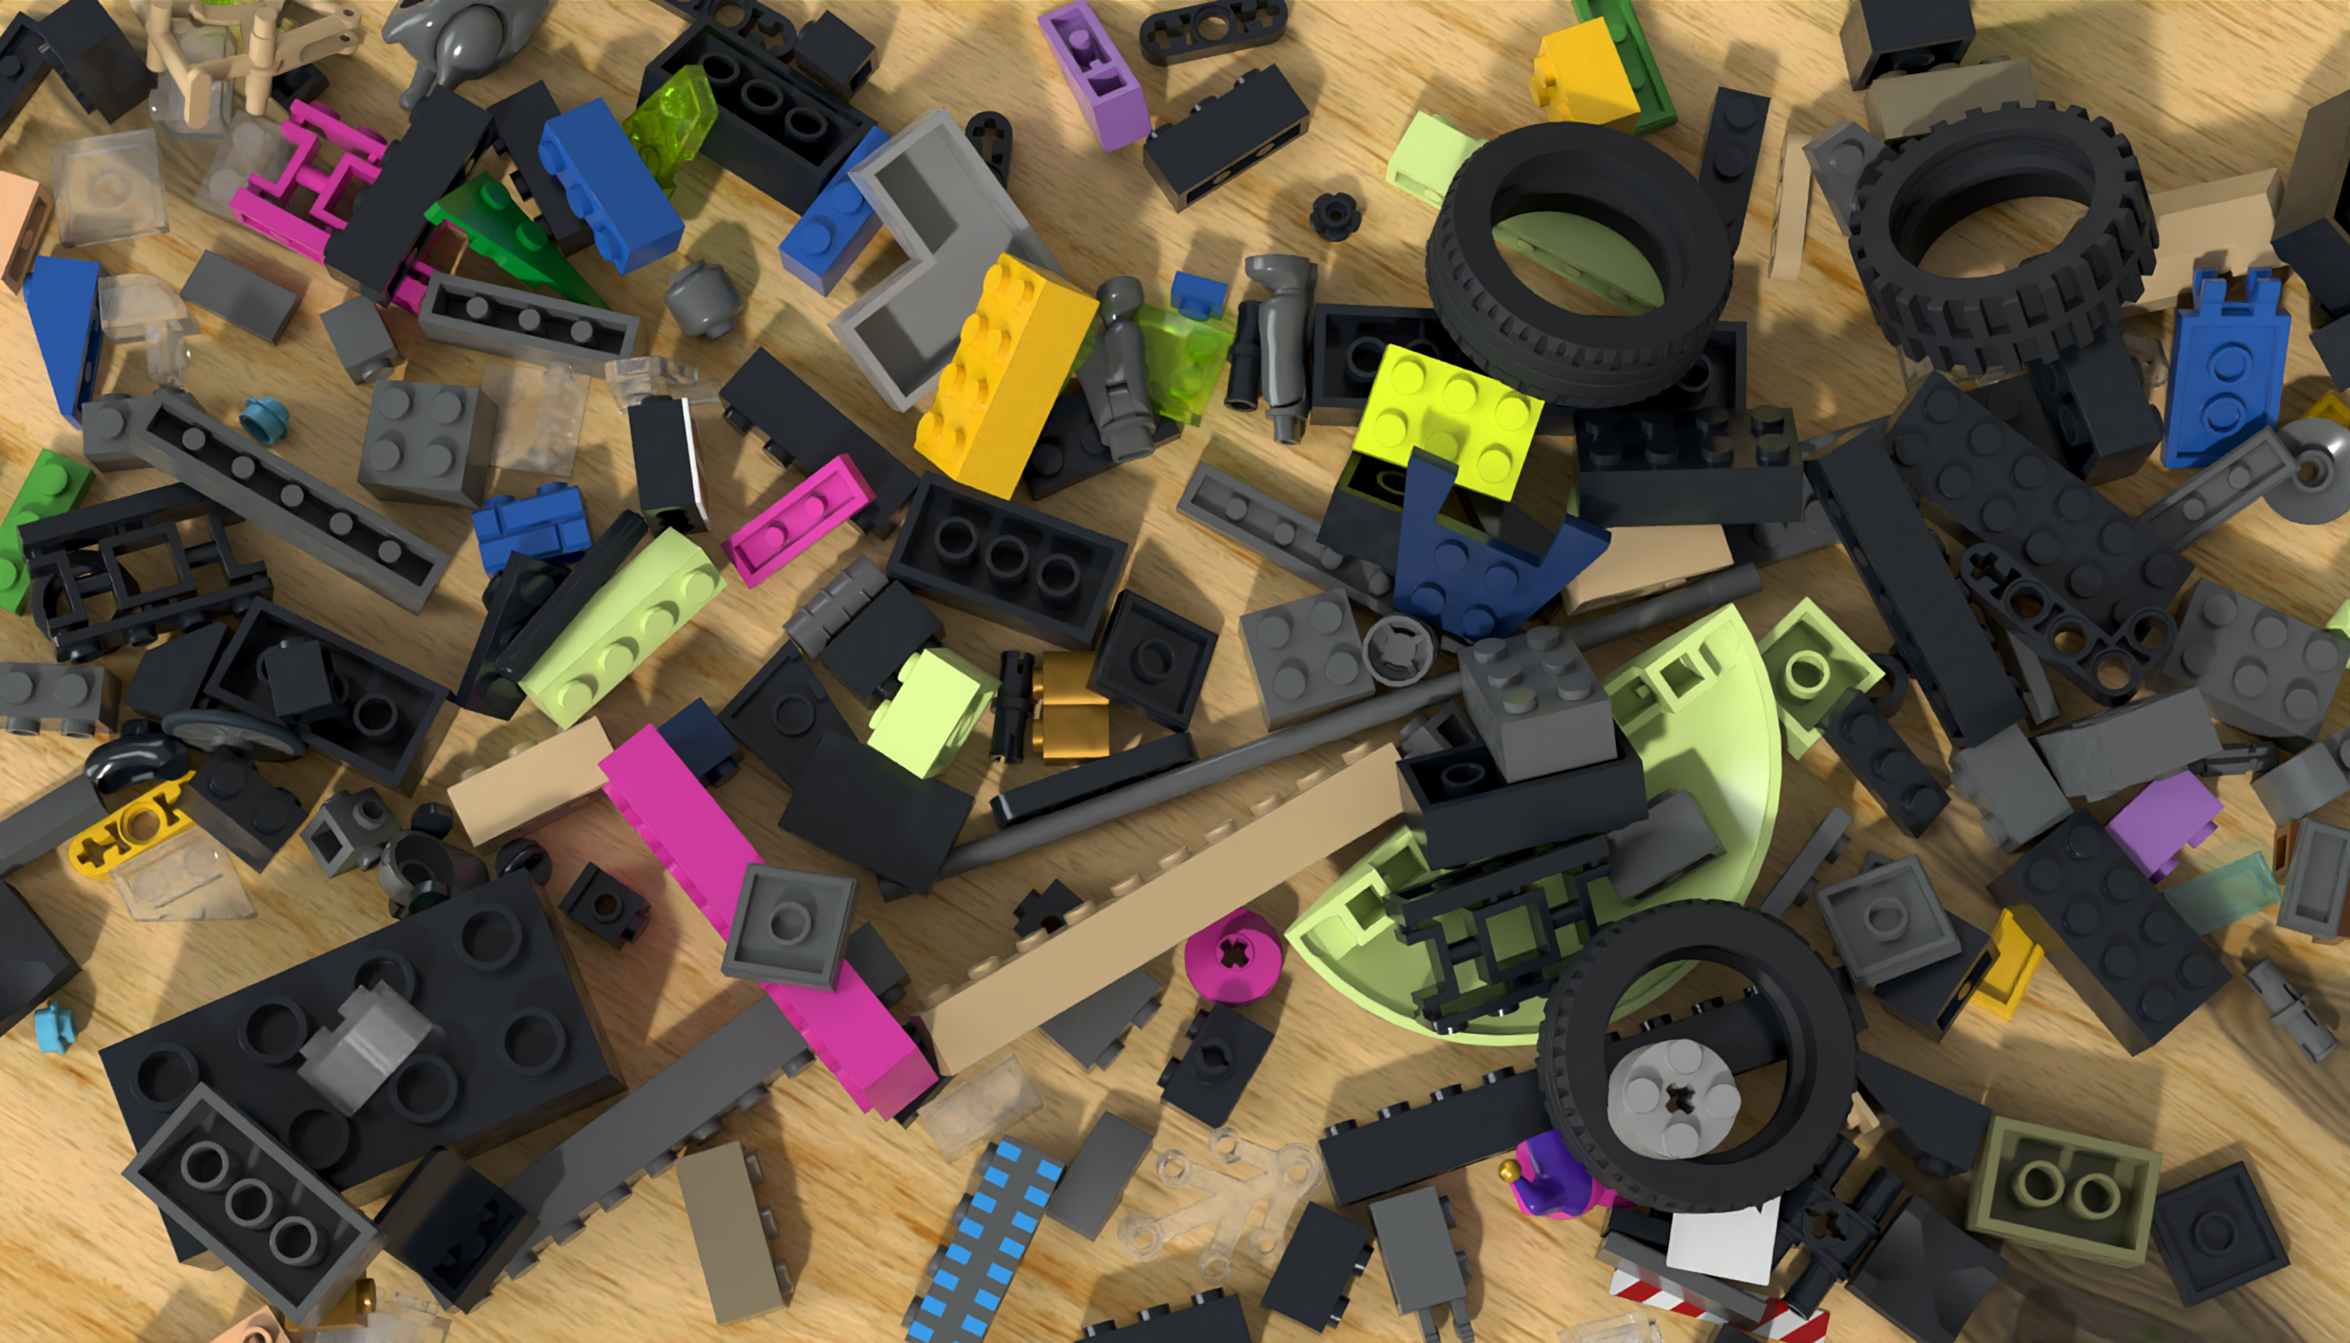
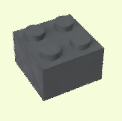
M376 379L357 482L381 501L481 510L499 407L478 387Z
M1344 587L1239 616L1238 634L1268 733L1301 724L1374 698L1376 688L1372 675L1367 670L1362 657L1363 646Z

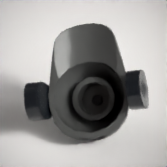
M438 802L422 804L412 814L410 830L406 829L397 832L384 848L378 867V878L381 887L389 896L388 907L391 917L403 920L489 883L488 870L480 858L442 841L453 825V812L449 806Z

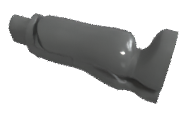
M1265 254L1245 258V273L1247 277L1261 283L1262 287L1273 291L1274 294L1263 300L1259 305L1261 387L1264 400L1270 404V409L1265 410V418L1274 422V442L1280 445H1300V422L1307 421L1311 402L1308 353L1314 331L1316 308L1314 290L1318 280V265L1310 263V259L1307 257L1296 255Z
M1131 276L1115 277L1105 281L1098 287L1096 300L1100 301L1098 308L1106 327V333L1104 335L1098 334L1094 315L1071 365L1086 396L1092 417L1100 433L1101 443L1110 447L1112 459L1115 463H1125L1145 458L1155 452L1151 435L1155 433L1156 426L1153 420V408L1146 370L1145 338L1140 326L1132 322L1144 302L1145 294L1140 280Z

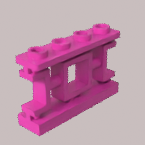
M295 99L290 106L292 114L288 120L284 119L280 130L285 139L299 145L277 184L252 172L247 180V188L239 187L229 206L240 223L326 268L323 262L326 258L323 255L324 247L331 234L337 228L344 230L348 224L344 220L332 215L331 212L354 175L373 185L383 169L380 163L387 149V141L368 127L359 126L355 130L339 121L341 119L340 115L323 103L313 101L311 105ZM317 135L347 150L331 176L311 166L322 147ZM299 184L317 192L320 195L308 214L312 223L323 228L324 231L264 200V198L285 208ZM446 218L442 221L409 275L419 280L416 281L407 276L391 303L417 317L420 315L432 270L440 272L424 264L446 225L467 235L466 231Z

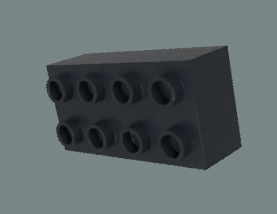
M526 867L98 1051L137 1154L196 1086L203 1082L224 1094L357 1208L396 1192L434 1146H444L465 1162L629 1090L546 888ZM158 1206L179 1263L212 1272L228 1266Z

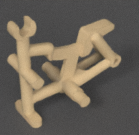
M128 0L148 34L146 66L153 72H163L168 68L185 97L184 120L191 129H200L208 122L212 82L246 76L244 91L247 97L245 108L252 115H263L267 111L268 98L272 93L273 77L335 53L349 55L358 49V36L348 29H355L360 26L362 12L360 8L352 4L340 5L332 0H259L256 3L241 5L203 4L201 0ZM299 3V4H301V5H303V6H305V7H307V8L313 10L314 12H316V13H318V14L324 16L325 18H322V17L318 16L317 14H315V13H313V12H311V11H309V10H307V9H305V8H303V7H301V6H299V5H297V4ZM172 18H189L191 24L197 28H202L205 25L240 26L244 52L241 55L190 64L171 32ZM283 18L301 26L279 35L276 28L280 27Z

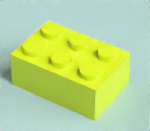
M1389 344L1386 346L1351 450L1407 469L1410 452L1413 446H1416L1460 465L1453 485L1502 502H1510L1545 401L1522 394L1498 380Z

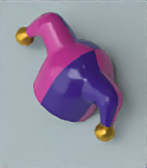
M1559 1129L1544 1132L1518 1144L1516 1160L1506 1159L1498 1168L1500 1179L1510 1184L1520 1210L1527 1216H1545L1556 1220H1571L1585 1215L1596 1205L1628 1209L1638 1205L1617 1195V1191L1607 1189L1599 1181L1591 1177L1585 1171V1165L1577 1163L1569 1150L1565 1148L1560 1140L1561 1132Z

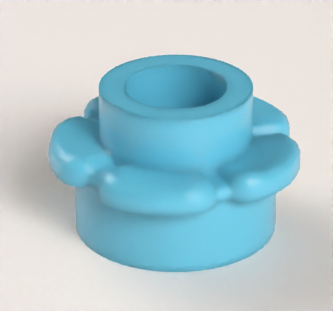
M269 396L263 397L262 400H256L251 397L245 401L246 409L239 416V421L251 436L266 445H273L279 437L285 438L290 432V426L287 422L290 415L281 403Z
M51 1001L49 1008L35 1010V1029L41 1052L45 1054L58 1051L60 1056L65 1055L68 1050V1043L77 1042V1028L72 1010L62 1011L57 1001Z

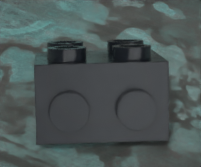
M442 1145L434 1146L429 1150L373 1219L377 1225L393 1237L383 1250L425 1278L446 1299L466 1314L470 1312L482 1295L489 1289L490 1285L541 1223L507 1192Z

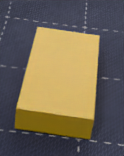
M2002 908L1989 933L2001 956L1968 1002L2005 1022H2009L2045 953L2038 943L2035 945L2012 919L2013 914L2008 909Z

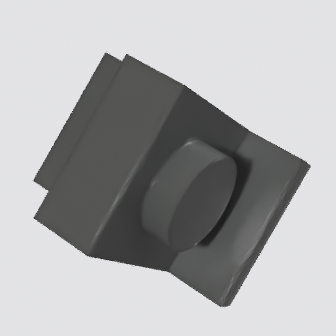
M2350 726L2315 744L2250 784L2278 828L2290 821H2298L2350 790Z

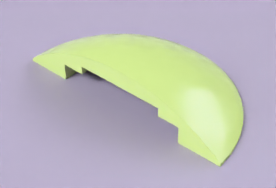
M1730 603L1666 638L1599 680L1611 699L1613 718L1642 759L1647 802L1657 794L1670 788H1675L1677 793L1687 789L1695 795L1727 853L1632 908L1621 902L1607 876L1588 882L1587 887L1597 926L1609 921L1616 922L1631 914L1654 906L1685 899H1721L1737 902L1743 906L1757 880L1770 845L1778 812L1782 777L1781 734L1776 701L1766 666L1751 632L1735 605ZM1405 821L1334 882L1283 933L1305 962L1332 987L1362 1008L1395 1025L1428 1037L1461 1044L1497 1047L1537 1044L1540 1021L1545 1020L1543 1009L1548 998L1543 999L1538 996L1520 1002V1008L1511 1014L1499 1017L1484 1015L1470 1020V1025L1467 1029L1451 1035H1439L1437 1032H1432L1416 1022L1414 1011L1418 1009V1006L1413 1003L1411 992L1436 984L1425 941L1407 946L1396 940L1394 929H1397L1395 921L1387 917L1381 896L1454 870L1439 869L1431 871ZM1488 858L1469 862L1466 866L1486 860ZM1561 873L1533 882L1544 887L1549 908L1568 901ZM1526 905L1485 919L1496 962L1537 948ZM1461 908L1432 918L1442 923L1447 944L1468 937ZM1574 923L1555 930L1561 957L1576 953L1579 950L1581 951L1584 945L1579 944ZM1474 959L1453 966L1460 994L1487 985V983L1479 980ZM1701 960L1670 962L1640 977L1623 994L1608 1024L1639 1010L1668 991L1694 969Z

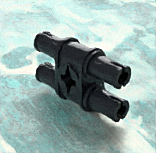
M1837 1133L1838 1141L1827 1154L1825 1160L1821 1164H1815L1812 1174L1793 1189L1785 1190L1780 1198L1770 1275L1790 1248H1798L1806 1254L1807 1265L1780 1301L1787 1309L1805 1321L1811 1318L1836 1282L1842 1284L1844 1280H1849L1851 1277L1849 1271L1871 1240L1877 1241L1880 1237L1881 1227L1878 1223L1906 1185L1890 1170L1877 1166L1851 1204L1841 1202L1835 1197L1833 1188L1858 1155L1860 1149L1840 1133ZM1826 1214L1829 1219L1825 1226L1831 1232V1235L1826 1234L1815 1238L1812 1233L1816 1225L1810 1220V1216L1817 1217Z

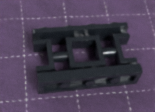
M178 482L17 525V544L24 564L26 563L30 580L58 573L71 611L69 614L46 620L47 632L52 641L57 662L70 660L72 664H84L100 658L104 654L103 650L121 645H125L128 649L141 648L157 641L160 634L180 629L181 633L188 634L213 623L212 620L231 614L234 615V618L242 619L245 617L256 595L272 602L274 586L271 577L267 575L264 560L237 567L224 531V527L246 522V518L189 485ZM206 515L205 522L212 541L183 548L175 523ZM166 543L179 583L129 597L116 557ZM98 544V552L104 571L74 578L66 552ZM219 562L228 588L197 596V586L191 569ZM112 591L120 618L89 627L82 599Z
M1597 831L1577 836L1568 843H1547L1523 849L1514 856H1494L1381 896L1387 917L1395 921L1397 928L1394 929L1396 940L1407 946L1425 941L1436 984L1411 992L1413 1003L1418 1006V1009L1414 1011L1416 1022L1432 1032H1437L1439 1035H1451L1467 1029L1470 1025V1020L1484 1015L1491 1017L1508 1015L1520 1008V1002L1536 996L1543 999L1548 998L1553 984L1558 983L1560 980V972L1575 954L1561 957L1555 930L1574 923L1579 944L1584 945L1599 931L1615 923L1609 921L1597 926L1587 887L1588 882L1611 875L1609 864L1604 862V857L1611 855L1606 834ZM1561 873L1568 901L1549 908L1544 887L1533 882ZM1526 905L1537 948L1496 962L1485 919ZM1461 908L1468 937L1447 944L1442 923L1432 918ZM1474 959L1479 980L1487 983V985L1460 994L1453 966Z

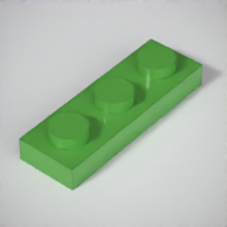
M45 448L42 449L0 527V608L21 617L31 599L32 586L36 579L30 580L26 563L24 564L17 544L16 526L79 509L96 477V474L90 468Z

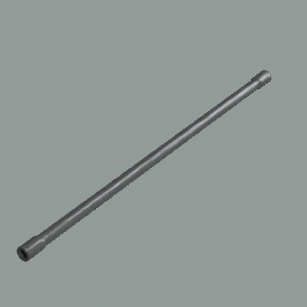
M1748 561L1706 576L1700 582L1566 630L1582 653L1705 608L1719 607L1761 592V579L1754 563ZM1460 668L1444 672L953 847L935 883L1463 695ZM875 874L885 903L914 894Z

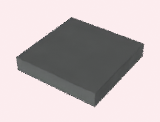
M1917 853L1813 892L1816 906L1856 992L1962 952L1961 943Z
M747 862L721 972L725 977L835 994L859 897L860 882L856 878Z

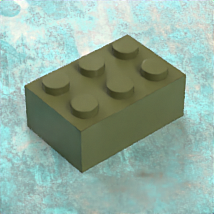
M1995 1115L1988 1122L1974 1159L1962 1231L2125 1269L2144 1265L2163 1153Z

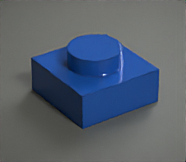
M1176 271L1171 288L1170 307L1178 309L1180 315L1190 320L1206 322L1209 318L1221 321L1227 303L1228 284Z

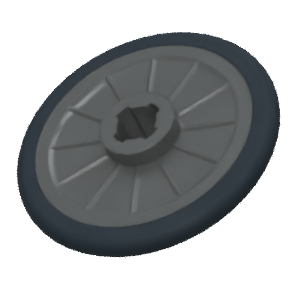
M183 709L167 714L161 722V727L165 734L176 738L184 746L212 755L223 744L231 752H240L252 761L282 763L300 759L308 750V745L301 740V736L294 730L266 719L236 712L213 709Z

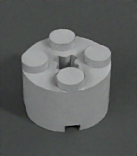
M1688 1039L1668 1040L1635 1049L1618 1063L1610 1076L1608 1085L1609 1107H1607V1112L1613 1131L1629 1149L1639 1155L1654 1159L1692 1158L1714 1149L1729 1133L1741 1106L1740 1094L1726 1063L1708 1047ZM1668 1090H1675L1678 1095L1675 1101L1678 1107L1677 1110L1668 1111L1665 1107L1670 1100V1096L1667 1093Z

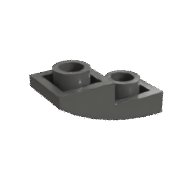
M1105 1111L1061 1181L1046 1210V1216L1094 1242L1122 1202L1124 1188L1152 1149L1154 1137L1112 1113Z

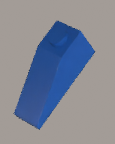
M36 255L34 270L25 277L23 286L24 301L27 304L60 413L76 430H83L82 403L92 402L114 279L100 262Z

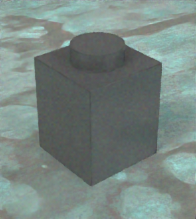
M360 295L319 314L346 372L356 386L363 382L373 384L376 379H386L394 373L395 367L405 363L378 306L365 296Z

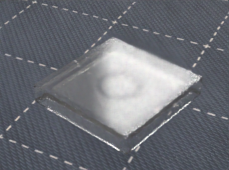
M154 127L49 144L59 241L65 249L170 232L159 135Z

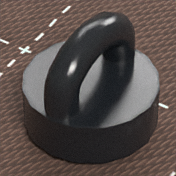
M526 838L515 839L504 845L497 854L495 861L496 876L498 878L526 867L544 887L550 880L553 870L552 860L546 849L535 840Z

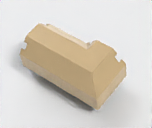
M2278 167L2149 195L2159 233V247L2153 249L2157 264L2152 276H2141L2145 291L2136 303L2125 301L2122 304L2123 318L2194 303L2192 295L2194 268H2216L2218 270V279L2224 278L2227 282L2224 301L2247 299L2246 278L2248 267H2270L2272 278L2280 276L2282 285L2296 280L2299 275L2288 263L2282 262L2277 257L2273 246L2270 244L2285 192ZM2089 209L2076 211L2071 214L2063 226V240L2079 226Z

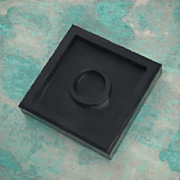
M1124 589L1117 595L1086 689L1175 733L1185 732L1188 730L1219 635L1128 589Z
M2243 1160L2156 1196L2150 1234L2184 1308L2195 1306L2291 1265Z

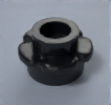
M1338 192L1336 195L1325 193L1314 201V212L1310 214L1309 220L1314 232L1322 239L1329 242H1341L1349 238L1352 233L1357 232L1361 225L1362 215L1356 209L1357 202L1350 195L1343 192ZM1333 212H1337L1341 217L1339 220H1333L1330 215Z

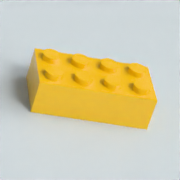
M1001 251L996 264L988 270L983 283L984 291L974 313L964 322L961 330V342L953 360L941 373L938 384L939 390L929 412L921 418L916 431L917 439L913 448L955 481L1010 501L1100 301L1056 273Z

